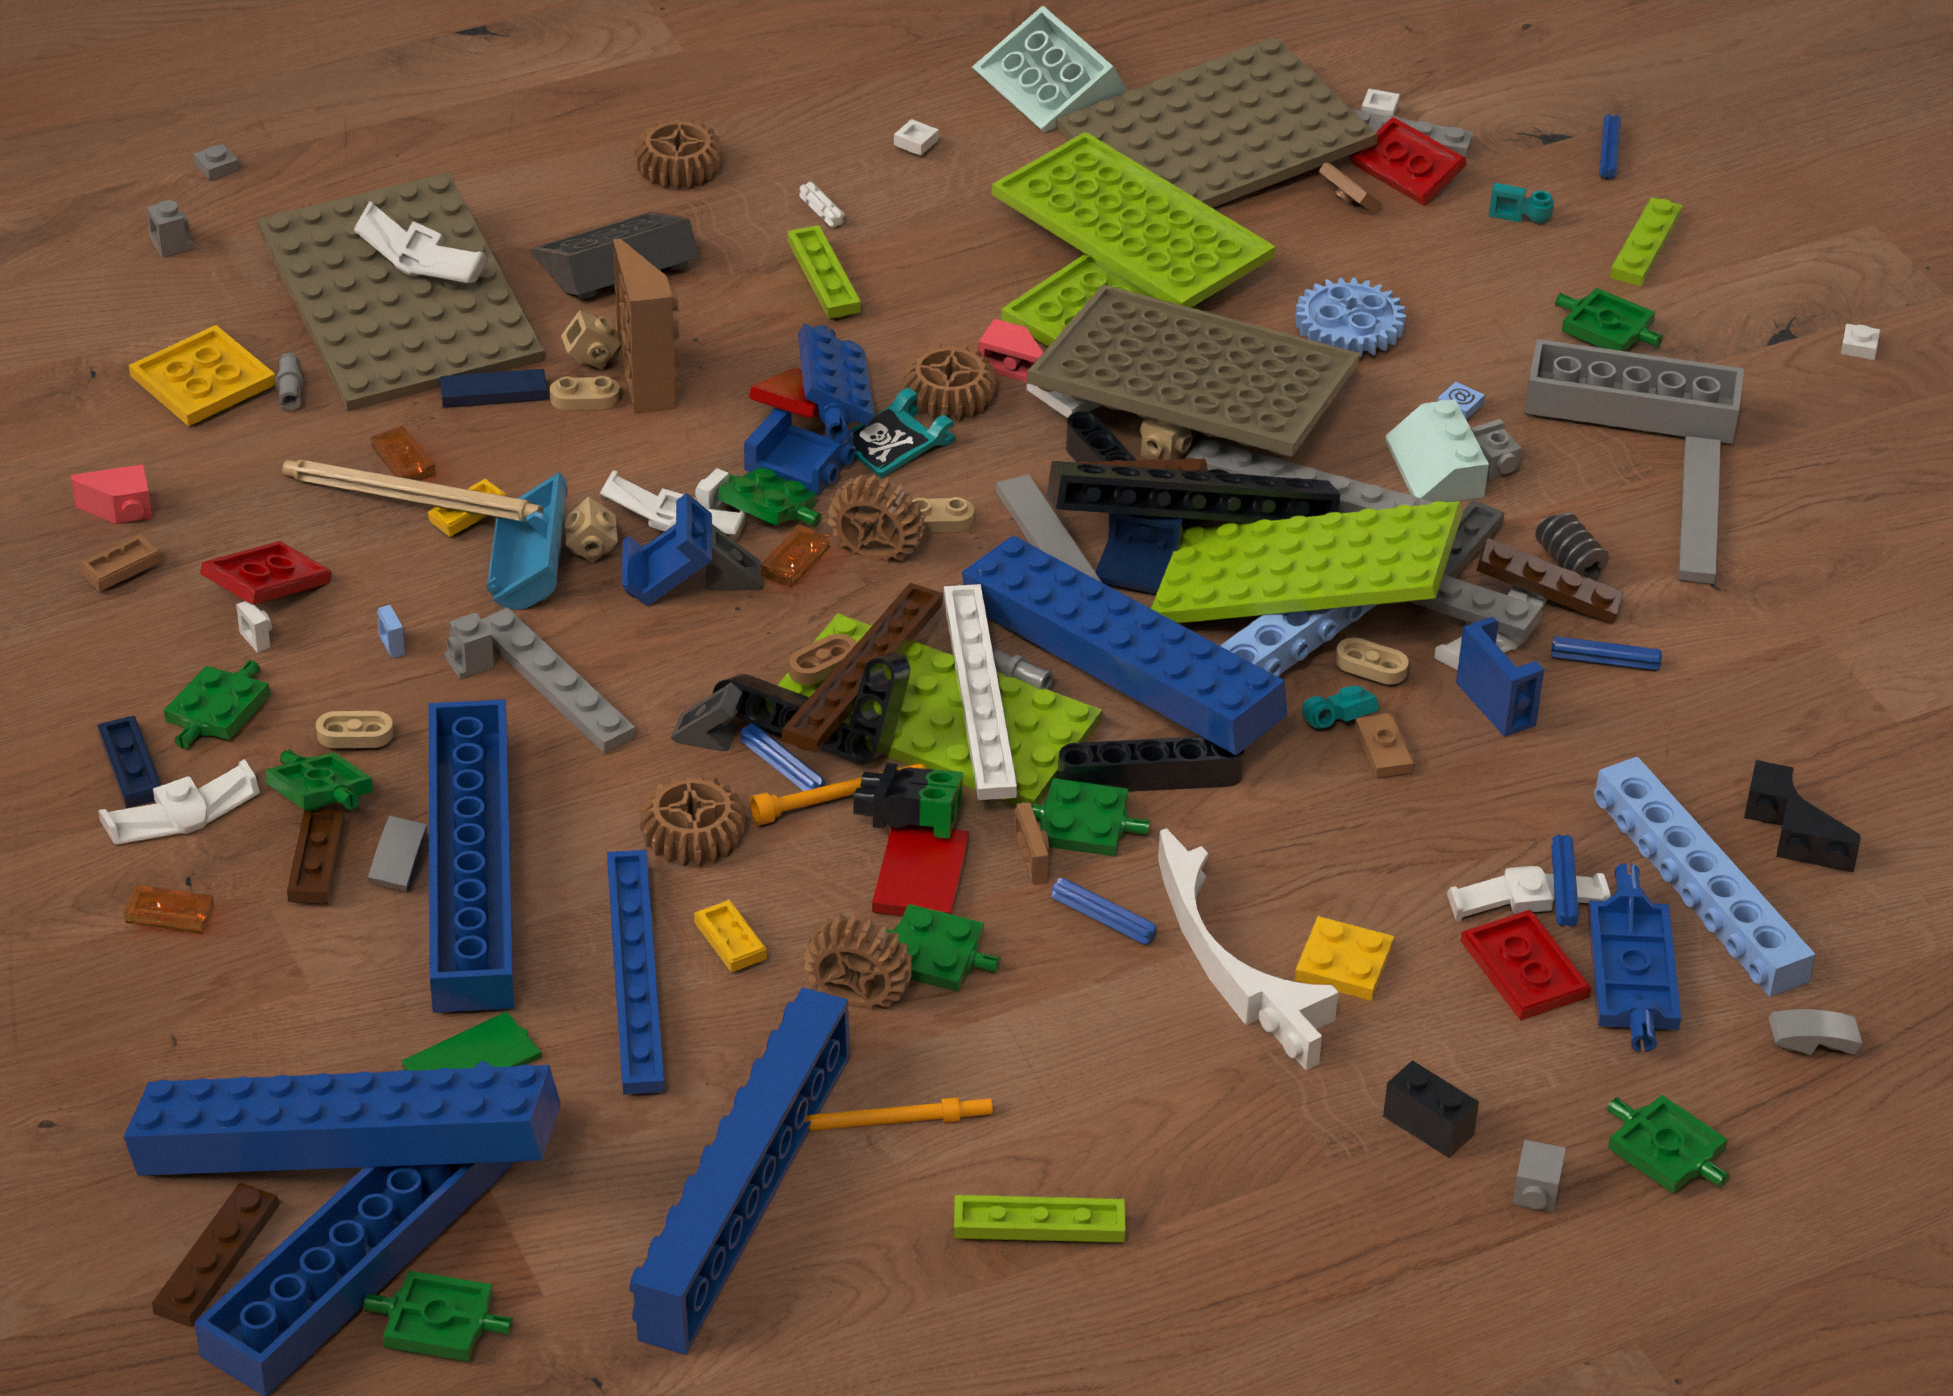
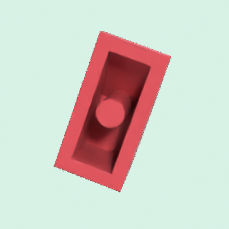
M998 319L992 321L978 341V351H980L981 357L989 358L990 365L994 366L996 374L1027 382L1028 370L1043 354V351L1026 327Z
M143 464L71 475L76 508L114 524L152 519L149 490Z

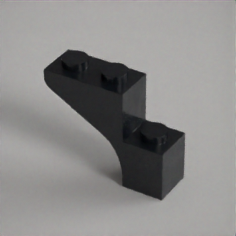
M1756 760L1744 818L1782 826L1776 857L1854 872L1861 840L1859 833L1808 803L1798 794L1793 784L1794 767Z

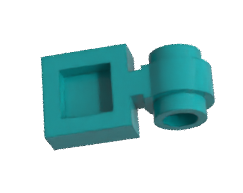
M1494 183L1488 217L1521 223L1523 214H1527L1526 216H1529L1531 221L1545 223L1553 215L1554 200L1547 191H1535L1528 199L1525 198L1526 188Z
M1347 686L1342 688L1338 694L1327 697V700L1321 696H1313L1307 699L1302 706V717L1305 722L1314 728L1324 729L1330 726L1336 719L1340 718L1347 722L1379 710L1377 696L1361 686Z

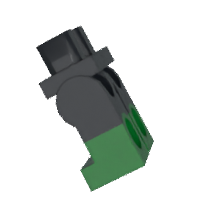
M887 763L883 773H863L861 788H856L854 792L853 814L873 816L874 828H885L886 824L895 828L904 827L908 824L934 827V837L950 838L962 809L963 772L911 767L902 768L898 771V764Z

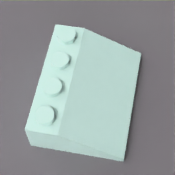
M1044 6L1040 7L972 66L979 76L1043 133L1056 128V118L1096 104L1099 101L1115 97L1127 90L1114 66Z

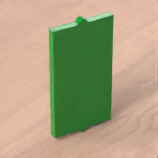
M506 1011L401 1061L402 1067L405 1070L414 1071L437 1070L440 1068H474L482 1060L493 1067L527 1065L542 1058L541 1051L528 1037V1030L525 1028L521 1029Z

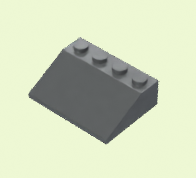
M647 212L531 248L532 255L563 291L578 295L579 299L595 296L598 294L597 289L606 286L609 289H615L613 239H622L659 270L669 267V270L682 269L689 265V260L699 258L690 219L656 212Z

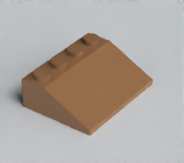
M613 239L617 336L621 343L618 353L634 414L676 409L675 395L681 394L680 377L678 373H675V367L680 366L679 348L674 346V339H679L677 317L673 318V311L679 310L676 289L670 290L667 276L622 239Z

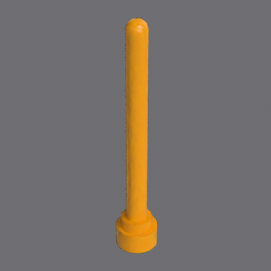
M917 763V764H913V765H909V766H905V767L898 768V771L901 770L902 768H909V767H911V768H922V769H927V768H926V766H925L924 764ZM862 777L777 797L775 794L769 795L767 792L750 796L749 805L752 818L757 826L773 823L775 818L781 816V812L854 795L856 788H861Z

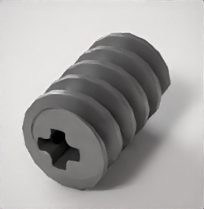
M1568 512L1561 515H1551L1541 521L1536 528L1535 538L1560 567L1575 571L1595 581L1598 579L1601 571L1609 561V554L1605 549L1601 548L1600 543L1586 530L1583 523L1579 522L1574 513Z

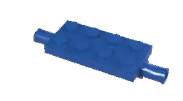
M804 323L798 332L805 399L818 404L821 421L826 426V436L831 439L833 434V441L841 442L848 435L846 424L857 421L868 426L874 416L865 350L854 341H843L836 338L835 331L832 328L828 331V326L812 327Z
M1624 863L1618 865L1614 870L1617 884L1615 894L1606 901H1589L1588 919L1598 1026L1630 1027L1631 1047L1641 1052L1640 1039H1643L1644 1050L1648 1052L1657 1046L1655 1029L1679 1030L1681 1023L1669 904L1651 902L1640 888L1639 867L1635 864H1630L1631 875H1628L1627 864Z

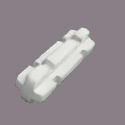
M813 182L800 186L799 190L801 192L799 197L831 228L843 225L845 222L843 219L844 212Z

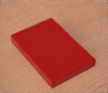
M1393 116L1376 132L1377 145L1353 153L1350 156L1352 165L1423 206L1467 166L1466 157Z
M794 367L751 386L749 398L753 401L807 418H813L820 414L818 404L805 399L802 369Z
M278 541L202 562L200 574L248 603L255 605L330 583L332 571L285 543Z
M913 824L900 828L891 826L872 901V912L903 916L908 904L952 914L968 848L969 831L953 829L950 838L934 837V827Z
M1531 909L1462 931L1460 942L1520 1021L1590 998L1591 986Z

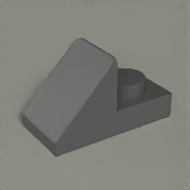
M712 524V561L706 567V588L708 590L760 589L763 586V562Z
M731 682L681 713L671 739L676 743L717 751L729 750L737 731V726L731 720L737 714L738 709L736 705L742 692Z

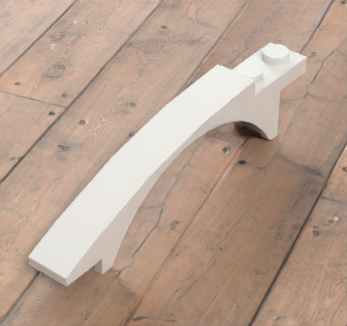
M1167 828L1161 830L1158 861L1163 883L1182 933L1210 981L1245 1025L1260 1020L1262 1027L1267 1032H1271L1283 1045L1287 1055L1295 1058L1305 1070L1319 1065L1322 1035L1316 1029L1336 1020L1339 992L1332 985L1298 983L1265 974L1239 961L1220 946L1203 924L1196 905L1198 893L1206 882V875L1201 869L1208 859V852L1202 846L1188 852Z

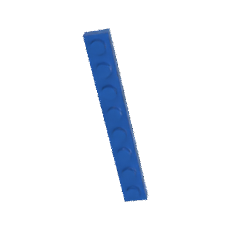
M646 850L607 852L623 1095L664 1092Z

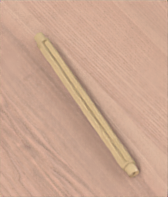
M301 459L298 461L286 460L282 467L283 475L294 477L297 481L527 522L526 517L534 511L542 514L544 512L543 506L531 504L529 500Z

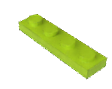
M1650 198L1611 267V279L1642 287L1679 221L1683 205L1673 203L1667 199Z
M816 225L787 231V242L828 319L861 313V301L821 227Z
M955 1195L954 1238L1125 1243V1199Z

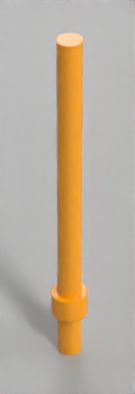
M958 1097L942 1098L941 1103L806 1115L804 1122H811L810 1131L943 1119V1123L960 1122V1118L993 1115L991 1098L959 1101Z

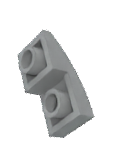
M389 816L372 862L368 883L407 892L415 862H418L427 824Z
M1792 1009L1775 1011L1768 1017L1775 1044L1789 1051L1796 1050L1812 1055L1817 1046L1821 1044L1830 1050H1840L1855 1055L1863 1044L1856 1019L1853 1016L1824 1010Z

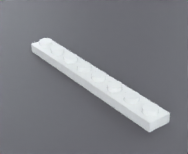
M981 584L944 586V603L978 800L1017 798V784Z

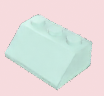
M1456 399L1421 404L1386 435L1385 442L1412 496L1432 502H1454L1485 497L1489 464Z

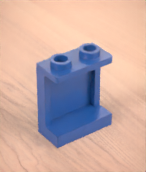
M775 408L744 442V470L752 472L757 468L770 469L776 473V476L785 480L802 483L806 489L817 493L819 497L828 485H832L842 469L852 463L856 453V447L853 445V431L848 430L847 437L841 442H836L828 437L792 425L791 412Z
M686 493L676 500V524L645 546L640 545L630 536L623 540L622 586L627 594L631 597H636L646 606H649L712 561V513Z
M1490 617L1463 627L1456 683L1499 732L1506 737L1536 726L1544 669L1537 661L1516 667L1496 645L1499 622L1494 617Z

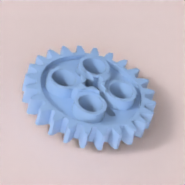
M1339 278L1338 283L1334 284L1327 279L1325 280L1324 287L1315 283L1313 290L1305 289L1304 296H1299L1295 311V326L1300 328V336H1308L1309 340L1360 353V357H1362L1365 350L1375 355L1376 348L1386 351L1388 344L1396 345L1397 338H1402L1406 315L1404 314L1405 306H1400V298H1392L1393 291L1382 292L1381 284L1370 287L1369 280H1366L1363 284H1358L1356 278H1352L1350 283H1345L1342 278Z

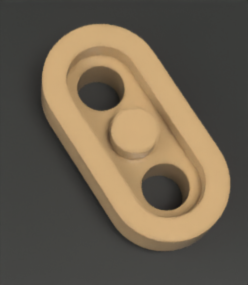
M607 376L562 377L554 381L550 386V402L554 407L561 410H605L616 406L620 401L618 382Z
M916 498L912 500L913 502L921 503L920 512L925 515L924 533L962 532L968 530L974 524V506L963 498Z
M1360 638L1344 639L1337 645L1336 650L1337 666L1350 674L1371 679L1385 685L1398 684L1407 677L1409 660L1399 650Z
M381 711L327 712L316 721L317 740L323 746L335 749L379 748L388 744L393 738L392 719L388 714Z

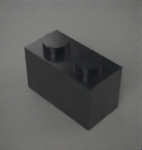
M1412 1060L1387 1082L1383 1117L1450 1158L1474 1136L1479 1101Z

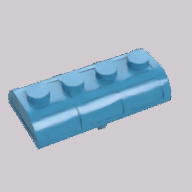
M560 472L518 498L529 500L531 504L543 506V514L534 511L526 517L527 522L496 517L487 590L493 594V601L504 608L508 607L512 610L528 608L537 602L547 600L555 590L561 553L566 497L568 494L567 480Z

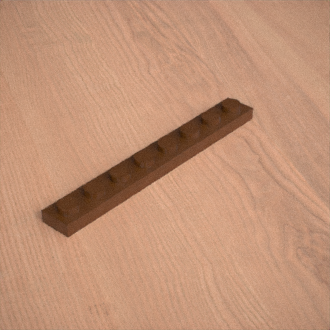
M909 583L782 728L781 741L794 745L801 750L817 753L853 711L866 664L871 659L891 652L901 654L941 608L943 593ZM884 664L883 672L885 673L888 667Z

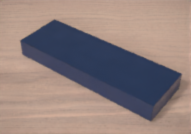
M544 369L440 377L443 407L547 399Z
M130 716L97 724L101 742L125 807L129 808L154 802L153 788L161 786L136 717Z

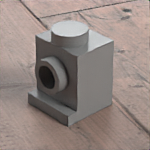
M165 200L159 204L146 207L150 240L162 258L194 249L193 242L185 232L189 231L187 216L184 211L179 212L175 201Z
M1501 419L1471 428L1489 464L1488 479L1519 470L1522 448L1503 429L1504 422Z
M473 613L449 621L450 637L446 639L448 651L444 652V658L458 678L463 679L494 668L492 634L478 614Z

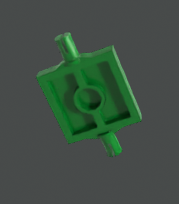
M1595 288L1588 296L1578 300L1563 293L1558 294L1555 306L1571 312L1563 320L1562 331L1575 336L1579 340L1587 341L1604 349L1625 352L1637 341L1645 342L1655 348H1658L1662 343L1663 335L1648 329L1654 323L1656 312L1599 288Z
M757 468L741 477L729 474V482L719 486L717 500L773 525H778L788 520H800L815 528L822 519L821 513L811 510L816 505L817 493L806 489L800 482L788 481L776 476L774 471L767 468Z
M249 659L235 673L205 666L163 710L166 722L184 728L175 737L177 746L188 749L189 745L201 735L216 736L230 740L271 696L269 683L252 679L260 671V666L254 660L251 662Z
M288 749V751L284 750L280 755V761L284 765L266 769V784L306 811L320 810L324 805L334 802L341 803L345 808L351 810V807L354 809L359 804L358 796L373 792L372 777L335 752L314 757H303Z
M1052 778L1048 797L1043 801V804L1030 803L1035 818L1040 820V830H1045L1047 833L1049 847L1116 857L1118 843L1125 832L1148 836L1150 819L1127 817L1128 789Z
M908 904L900 923L893 930L886 929L888 933H899L898 941L908 945L907 953L912 956V976L910 980L959 992L964 978L974 967L994 972L995 974L998 972L1001 957L978 952V946L984 934L983 922Z
M1664 1095L1659 1096L1650 1105L1639 1109H1633L1620 1100L1619 1097L1611 1100L1607 1111L1625 1122L1623 1127L1609 1139L1608 1149L1673 1194L1689 1180L1701 1175L1719 1189L1726 1185L1730 1174L1712 1163V1161L1726 1150L1727 1138Z
M410 1270L407 1272L402 1287L393 1297L367 1293L364 1302L365 1312L389 1315V1322L383 1335L384 1348L467 1362L470 1361L475 1344L484 1331L509 1336L513 1326V1317L488 1314L493 1297L492 1284Z

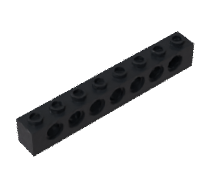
M1062 461L1051 462L1047 497L1057 510L1255 523L1263 519L1274 521L1290 519L1295 516L1312 517L1338 512L1341 495L1329 480Z

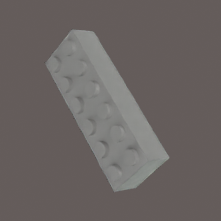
M1537 339L1529 377L1525 413L1540 417L1568 419L1574 422L1602 424L1608 427L1664 433L1677 437L1689 436L1721 440V442L1733 444L1739 414L1744 369Z

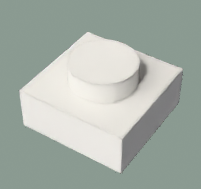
M1368 89L1361 110L1377 115L1395 116L1400 94Z
M911 119L894 134V145L921 156L938 141L939 129Z
M1846 324L1841 354L1875 360L1880 329L1870 328L1866 325Z
M716 468L706 479H702L695 491L697 502L706 509L720 510L726 503L717 500L719 486L729 482V473Z
M247 601L236 604L240 634L257 653L271 648L269 632L272 631V624L267 613L264 610L260 611L255 605Z

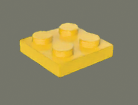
M1318 916L1296 967L1294 980L1306 984L1332 985L1340 993L1372 1001L1392 951L1394 936Z

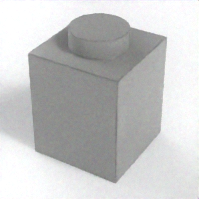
M1524 1139L1516 1177L1513 1205L1554 1212L1562 1174L1565 1147Z

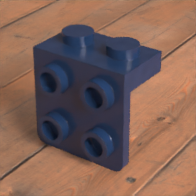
M1110 513L1108 541L1095 571L1101 582L1111 586L1157 594L1174 551H1178L1182 544L1184 518Z

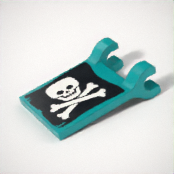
M911 388L903 389L889 407L873 416L868 426L860 424L851 430L853 431V445L856 447L854 458L881 479L933 446H948L955 441V435L948 430L954 426V422L947 416L942 415L932 423L929 430L913 418L919 414L918 407L915 404H911L917 400L918 394Z

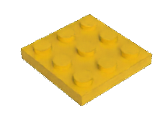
M217 325L128 365L130 377L187 426L200 422L211 415L275 386V373Z

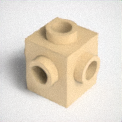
M582 310L578 311L561 335L568 355L572 356L583 366L592 365L600 370L604 368L609 360L616 356L621 345L615 331L616 327L610 320L602 316L596 318Z
M1154 418L1143 420L1140 428V433L1142 434L1141 456L1149 460L1182 459L1190 452L1193 440L1190 428H1177L1168 422Z
M587 497L565 516L566 546L573 554L581 555L591 563H594L602 555L610 553L618 543L616 515L591 497Z

